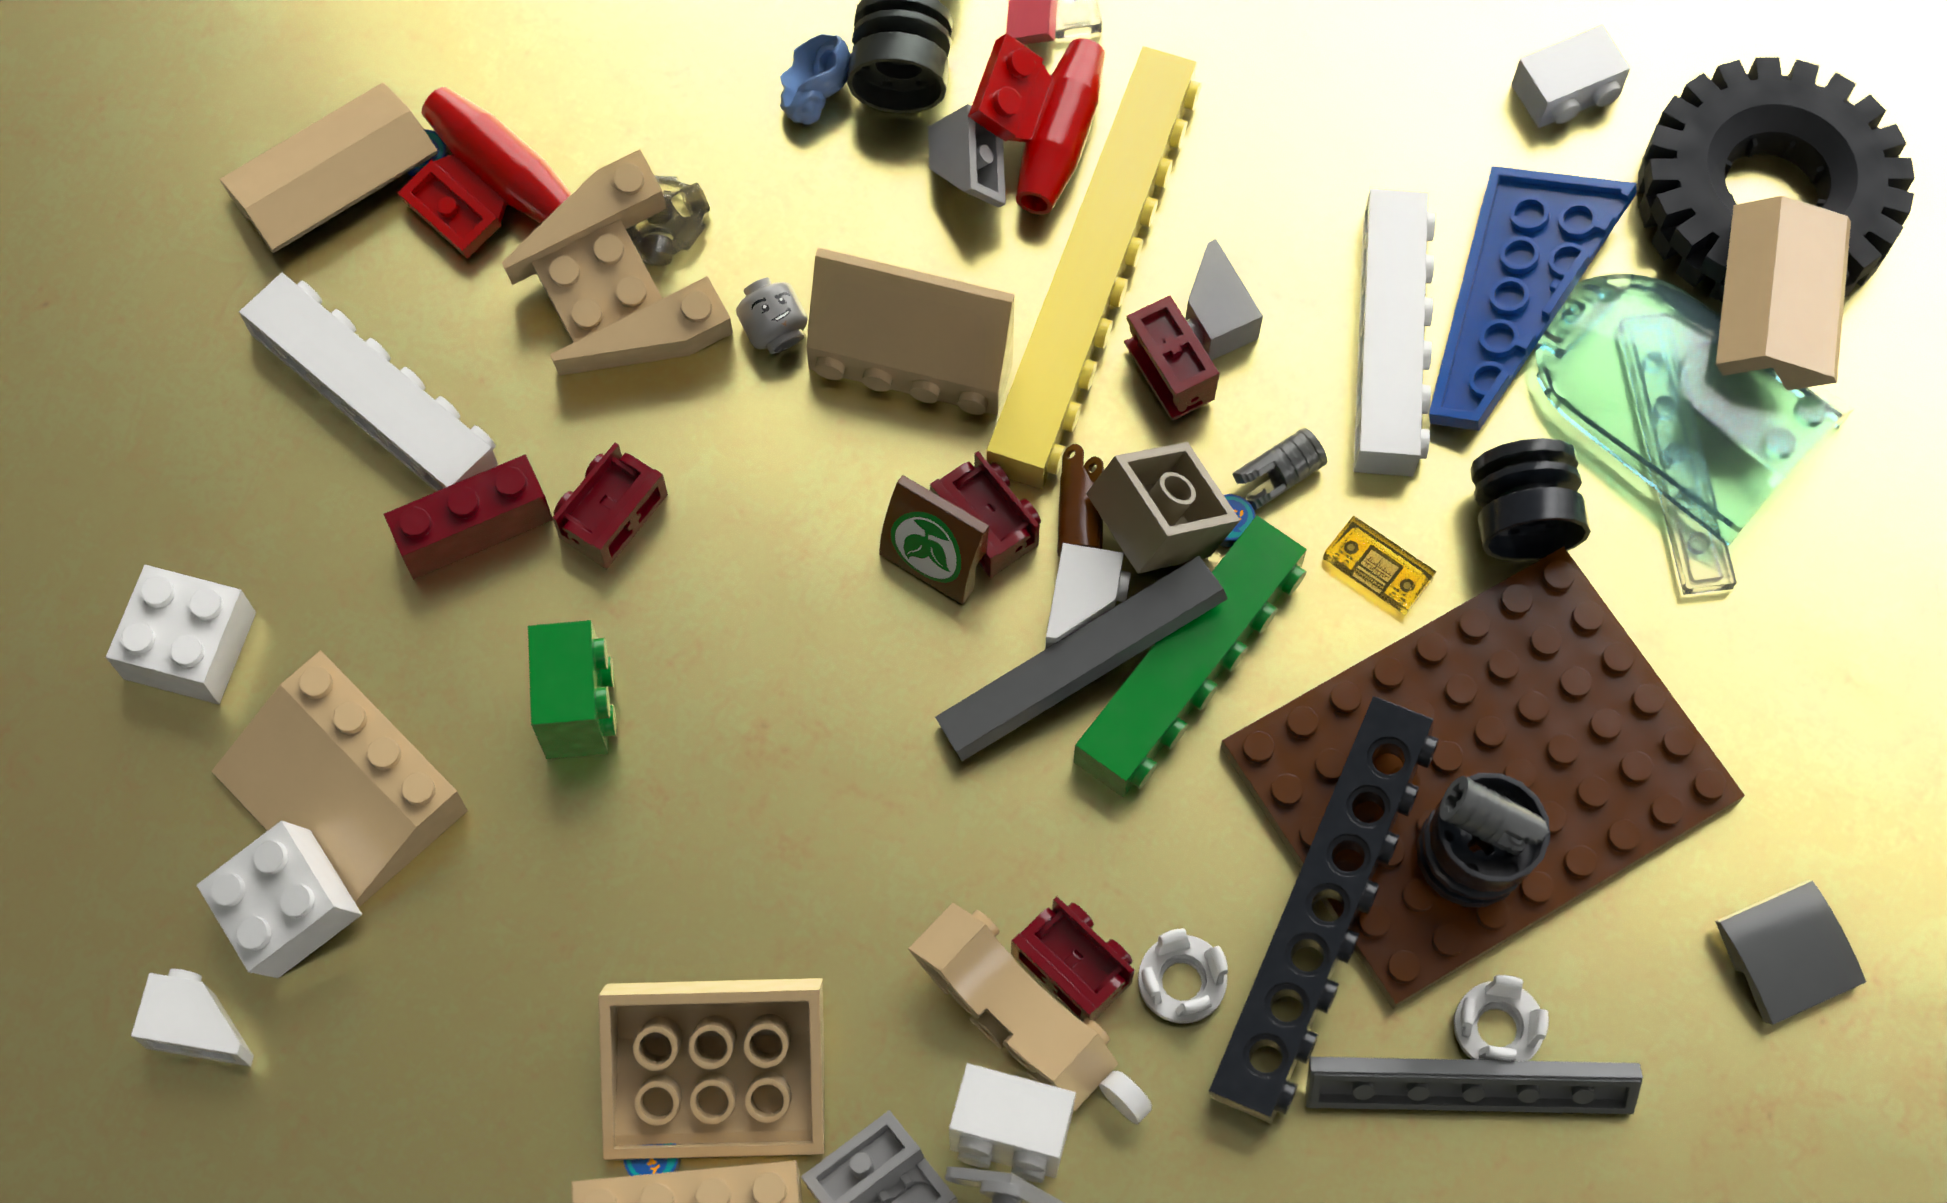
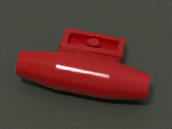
M1005 33L995 40L968 117L1005 142L1008 140L1024 142L1016 202L1021 208L1030 213L1044 215L1052 211L1079 163L1099 104L1105 61V50L1093 40L1086 38L1072 40L1050 75L1042 63V57Z
M447 87L436 89L425 100L421 110L422 116L451 151L452 155L428 162L398 192V195L403 202L467 259L502 226L501 221L507 204L541 224L572 194L547 161L490 112Z

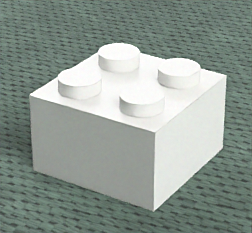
M144 564L106 658L125 680L220 704L256 612L241 589Z
M282 820L197 884L198 889L247 971L274 978L281 977L362 915L311 830Z
M966 1064L949 1127L950 1150L959 1152L958 1160L976 1167L989 1168L991 1161L1011 1166V1173L1025 1180L1043 1182L1044 1176L1056 1178L1072 1117L1076 1092Z

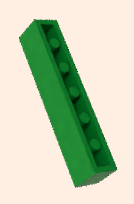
M1256 515L1212 571V574L1224 588L1228 599L1154 644L1075 744L1073 762L1123 798L1133 785L1139 789L1142 788L1158 765L1153 759L1165 745L1172 749L1183 736L1188 727V723L1183 720L1194 706L1202 710L1211 700L1218 688V684L1214 682L1224 668L1230 672L1233 671L1248 650V646L1244 642L1253 630L1261 634L1270 624L1278 610L1273 605L1284 592L1291 596L1301 584L1307 573L1302 568L1307 549Z

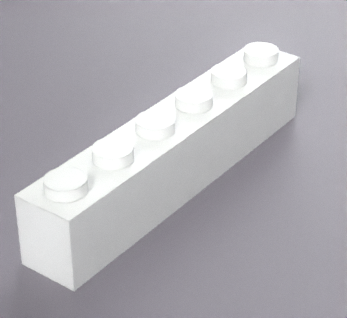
M1370 188L1364 209L1353 472L1413 477L1419 459H1427L1430 431L1429 429H1421L1422 414L1428 415L1431 401V385L1423 384V370L1430 369L1432 341L1424 340V326L1430 327L1432 323L1433 297H1425L1426 283L1431 284L1433 280L1435 256L1426 253L1427 241H1433L1436 213L1428 212V193Z
M281 272L239 311L250 334L436 492L498 466L493 452L496 445L481 428L474 425L469 429L458 420L460 414L450 402L442 396L434 400L424 391L425 385L413 371L407 367H403L401 370L397 369L389 362L391 359L389 354L377 341L369 338L365 342L354 333L356 328L341 311L335 309L330 313L321 305L322 300L320 296L306 282L300 281L296 284Z

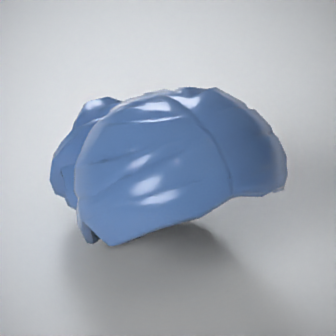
M819 34L794 49L792 65L780 75L783 91L780 95V107L792 121L796 123L801 122L805 125L816 122L821 116V110L825 105L826 98L838 92L847 82L851 54L846 41L840 35Z

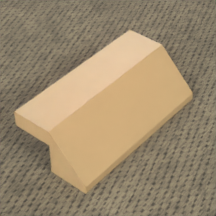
M382 82L220 178V182L245 219L252 222L271 252L275 253L437 155L438 150L410 108Z
M1782 195L1733 206L1716 365L1723 376L1773 368L1786 391L1837 383L1851 221L1848 216Z

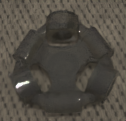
M654 175L663 191L667 209L626 229L642 261L649 265H668L672 262V256L681 249L689 250L706 228L703 219L705 214L710 211V206L698 182L688 184L679 181L676 175ZM681 193L683 202L691 216L683 217L676 210L672 203L675 195ZM656 232L667 233V234H671V235H672L673 241H672V239H670L669 237H666V236H664V235H658V234H650V235H647V236H644V235L647 234V233H656Z

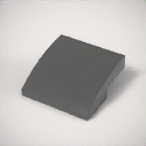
M1813 880L1804 881L1715 921L1734 970L1744 972L1765 1023L1774 1025L1867 982L1842 927Z

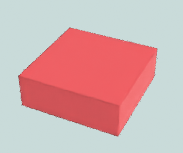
M1008 0L1006 33L1023 45L1055 41L1058 0Z

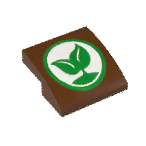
M902 475L896 483L886 512L880 539L879 555L954 600L964 604L974 591L976 565L987 552L989 525Z

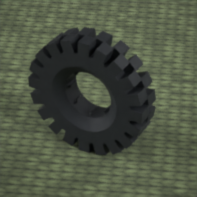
M1755 57L1748 74L1740 60L1728 62L1717 66L1711 80L1703 72L1685 84L1680 97L1673 96L1663 110L1642 157L1643 163L1638 172L1637 193L1644 194L1638 207L1644 228L1658 226L1651 243L1664 261L1677 254L1683 257L1676 274L1694 288L1706 276L1710 277L1716 282L1709 297L1723 302L1733 206L1737 204L1733 194L1729 193L1725 178L1733 161L1745 156L1752 157L1757 154L1780 157L1795 164L1810 178V182L1814 184L1818 195V202L1815 206L1846 215L1850 219L1851 227L1845 297L1850 295L1856 283L1862 287L1886 258L1904 229L1903 224L1910 215L1915 194L1908 192V189L1913 183L1915 175L1912 158H1898L1907 142L1897 123L1882 128L1877 127L1887 110L1871 94L1855 105L1848 101L1857 83L1835 72L1827 85L1823 87L1815 84L1820 65L1796 59L1789 75L1786 76L1782 75L1779 57Z

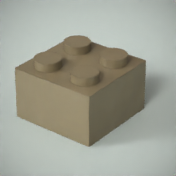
M1188 442L1115 455L1086 493L1137 573L1186 563L1198 556L1201 559L1211 557L1240 522L1239 517Z

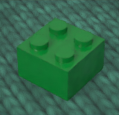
M591 620L528 625L531 726L546 759L609 754L608 736H616L617 724L615 707L610 705L608 691L609 687H614V667L612 657L608 656L605 637L597 638Z

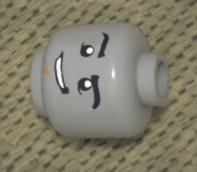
M766 277L744 288L743 292L746 297L738 304L736 314L754 348L768 349L770 354H776L794 346L804 338L802 331L808 324V316L790 283H772L770 278Z

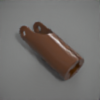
M1078 444L1070 445L1063 453L1057 546L1059 557H1061L1063 543L1103 549V519L1086 493L1103 472L1104 463L1101 458L1094 456L1089 458L1084 464V449ZM1075 452V455L1070 458L1071 453ZM1096 465V470L1091 472L1093 466Z

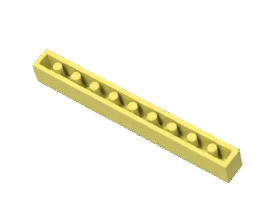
M1142 46L986 450V461L989 464L996 462L1004 470L1008 479L1043 490L1048 474L1057 475L1066 448L1060 445L1065 430L1073 432L1081 411V404L1076 403V399L1081 388L1089 390L1092 384L1097 362L1091 359L1096 347L1104 349L1108 341L1113 321L1107 319L1111 306L1119 308L1123 301L1128 280L1122 277L1126 266L1135 267L1138 261L1143 239L1137 237L1141 226L1150 227L1153 221L1158 199L1152 197L1156 186L1164 188L1169 178L1173 160L1167 159L1171 147L1179 149L1187 126V121L1182 120L1185 109L1194 110L1202 84L1201 82L1194 81L1197 61Z

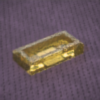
M1354 515L1323 555V559L1404 615L1413 607L1432 582L1437 572Z

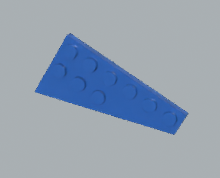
M1491 166L1429 411L1430 424L1477 431L1481 429L1636 196L1637 183Z

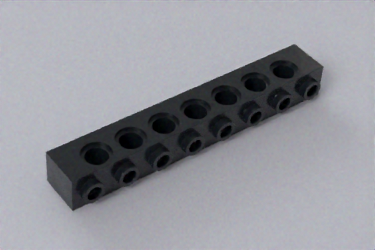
M1373 696L1209 1089L1212 1099L1270 1124L1273 1123L1277 1112L1284 1115L1287 1114L1298 1084L1290 1081L1297 1061L1305 1064L1308 1063L1319 1034L1311 1031L1318 1010L1328 1014L1336 996L1339 983L1332 981L1331 978L1338 961L1348 964L1360 935L1352 931L1359 911L1369 914L1376 898L1380 884L1373 882L1372 878L1379 862L1389 865L1396 849L1400 835L1392 833L1397 817L1399 814L1408 817L1416 800L1419 787L1411 784L1418 766L1428 769L1436 751L1439 739L1431 736L1434 719ZM1393 754L1402 761L1403 767L1394 774H1384L1375 768L1373 762L1380 755ZM1370 801L1378 804L1384 814L1376 822L1365 823L1357 819L1353 811L1358 804ZM1342 850H1354L1362 856L1364 863L1356 871L1345 872L1335 866L1333 862L1335 855ZM1332 898L1340 902L1344 911L1334 921H1323L1313 913L1314 905L1321 899ZM1303 947H1313L1322 954L1324 960L1316 970L1302 971L1292 962L1296 951ZM1284 996L1296 998L1303 1006L1301 1015L1290 1022L1277 1019L1271 1011L1275 1001ZM1263 1046L1276 1048L1282 1055L1280 1066L1268 1073L1256 1070L1251 1064V1057L1258 1048Z

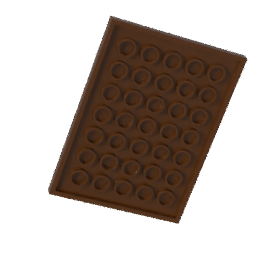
M1564 546L1223 739L1221 743L1222 750L1301 869L1373 696L1434 719L1431 736L1439 739L1436 751L1428 769L1418 766L1411 784L1418 786L1419 791L1409 816L1399 814L1392 833L1400 835L1389 865L1379 862L1372 881L1380 884L1371 910L1369 914L1359 911L1352 927V931L1360 934L1354 951L1392 1009L1739 803L1745 796L1569 552L1565 550ZM1393 754L1380 755L1373 762L1375 768L1384 774H1394L1403 767L1402 761ZM1477 773H1501L1521 781L1539 797L1549 817L1550 842L1544 859L1505 900L1487 907H1463L1442 898L1426 882L1417 864L1416 841L1423 822L1442 800L1453 781L1458 777H1470ZM1370 801L1358 804L1353 811L1356 818L1365 823L1376 822L1384 814L1378 804ZM1478 845L1469 847L1473 853L1477 850H1482ZM1347 849L1337 853L1333 862L1338 869L1345 872H1353L1362 866L1364 860L1358 852ZM1332 898L1321 899L1334 920L1342 915L1344 909L1340 902Z

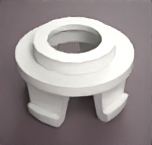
M1185 928L1168 931L1158 937V942L1146 952L1140 964L1138 984L1142 998L1155 1014L1168 1021L1192 1023L1202 1020L1216 1010L1224 997L1228 974L1226 957L1220 946L1212 947L1200 938L1187 935ZM1178 963H1185L1198 971L1202 985L1195 997L1180 1001L1173 999L1166 993L1163 988L1162 977L1168 967Z
M1496 975L1493 981L1485 982L1472 988L1460 1001L1455 1012L1454 1031L1460 1047L1470 1059L1529 1061L1539 1050L1548 1030V1011L1540 1009L1535 999L1522 989V979L1509 975ZM1499 1009L1507 1012L1513 1018L1517 1033L1511 1044L1505 1047L1488 1045L1482 1040L1478 1033L1477 1024L1484 1012Z

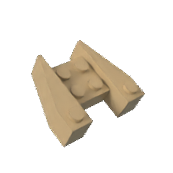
M640 149L596 170L501 262L512 285L537 274L570 336L572 344L550 354L560 376L690 356L733 334L731 318L708 276L662 298L627 233V228L667 209L663 191Z

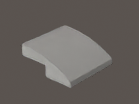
M890 1110L801 1176L803 1182L818 1203H959L956 1196L924 1158L919 1146Z

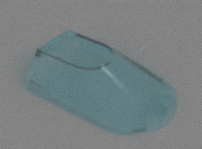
M1625 273L1605 274L1578 282L1534 348L1538 367L1536 376L1544 394L1556 410L1571 424L1727 546L1731 545L1774 490L1833 427H1841L1854 408L1821 385L1786 391L1773 368L1723 376L1716 365L1721 315L1691 294L1671 283L1645 275Z

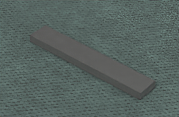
M1200 556L935 716L961 761H964L1228 599L1225 590Z
M1310 1057L1305 1098L1306 1107L1634 1114L1643 1076L1640 1063Z

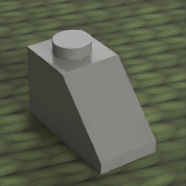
M966 104L928 126L929 169L963 192L1000 208L1006 204L1003 140L969 118L968 114L972 105Z
M1217 239L1207 243L1188 298L1185 315L1186 321L1211 360L1258 340L1263 320L1261 311Z

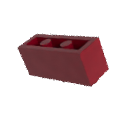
M526 454L383 514L413 580L553 521L546 497Z

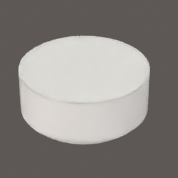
M1112 1071L1099 1084L1102 1093L1110 1103L1131 1122L1139 1124L1152 1111V1104L1145 1093L1122 1072Z

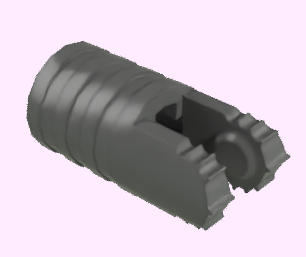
M1301 427L1234 470L1232 475L1237 484H1246L1267 473L1270 479L1256 487L1245 497L1253 509L1257 510L1324 467L1328 461L1325 450L1317 437L1306 427Z
M1465 776L1458 777L1452 782L1444 794L1440 805L1439 815L1442 820L1513 855L1522 853L1529 843L1530 845H1536L1542 842L1546 834L1550 833L1546 821L1542 820L1541 817Z

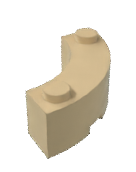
M952 902L908 948L939 988L945 994H951L972 1015L969 1020L999 1049L1005 1046L1009 1053L1027 1068L1026 1073L1032 1079L1039 1083L1076 1092L1073 1111H1076L1118 1065V1062L1106 1046L1110 1041V1037L1092 1019L1086 1018L1082 1022L1046 992L998 941L996 936L999 934V929L984 913L975 910L973 914H970Z

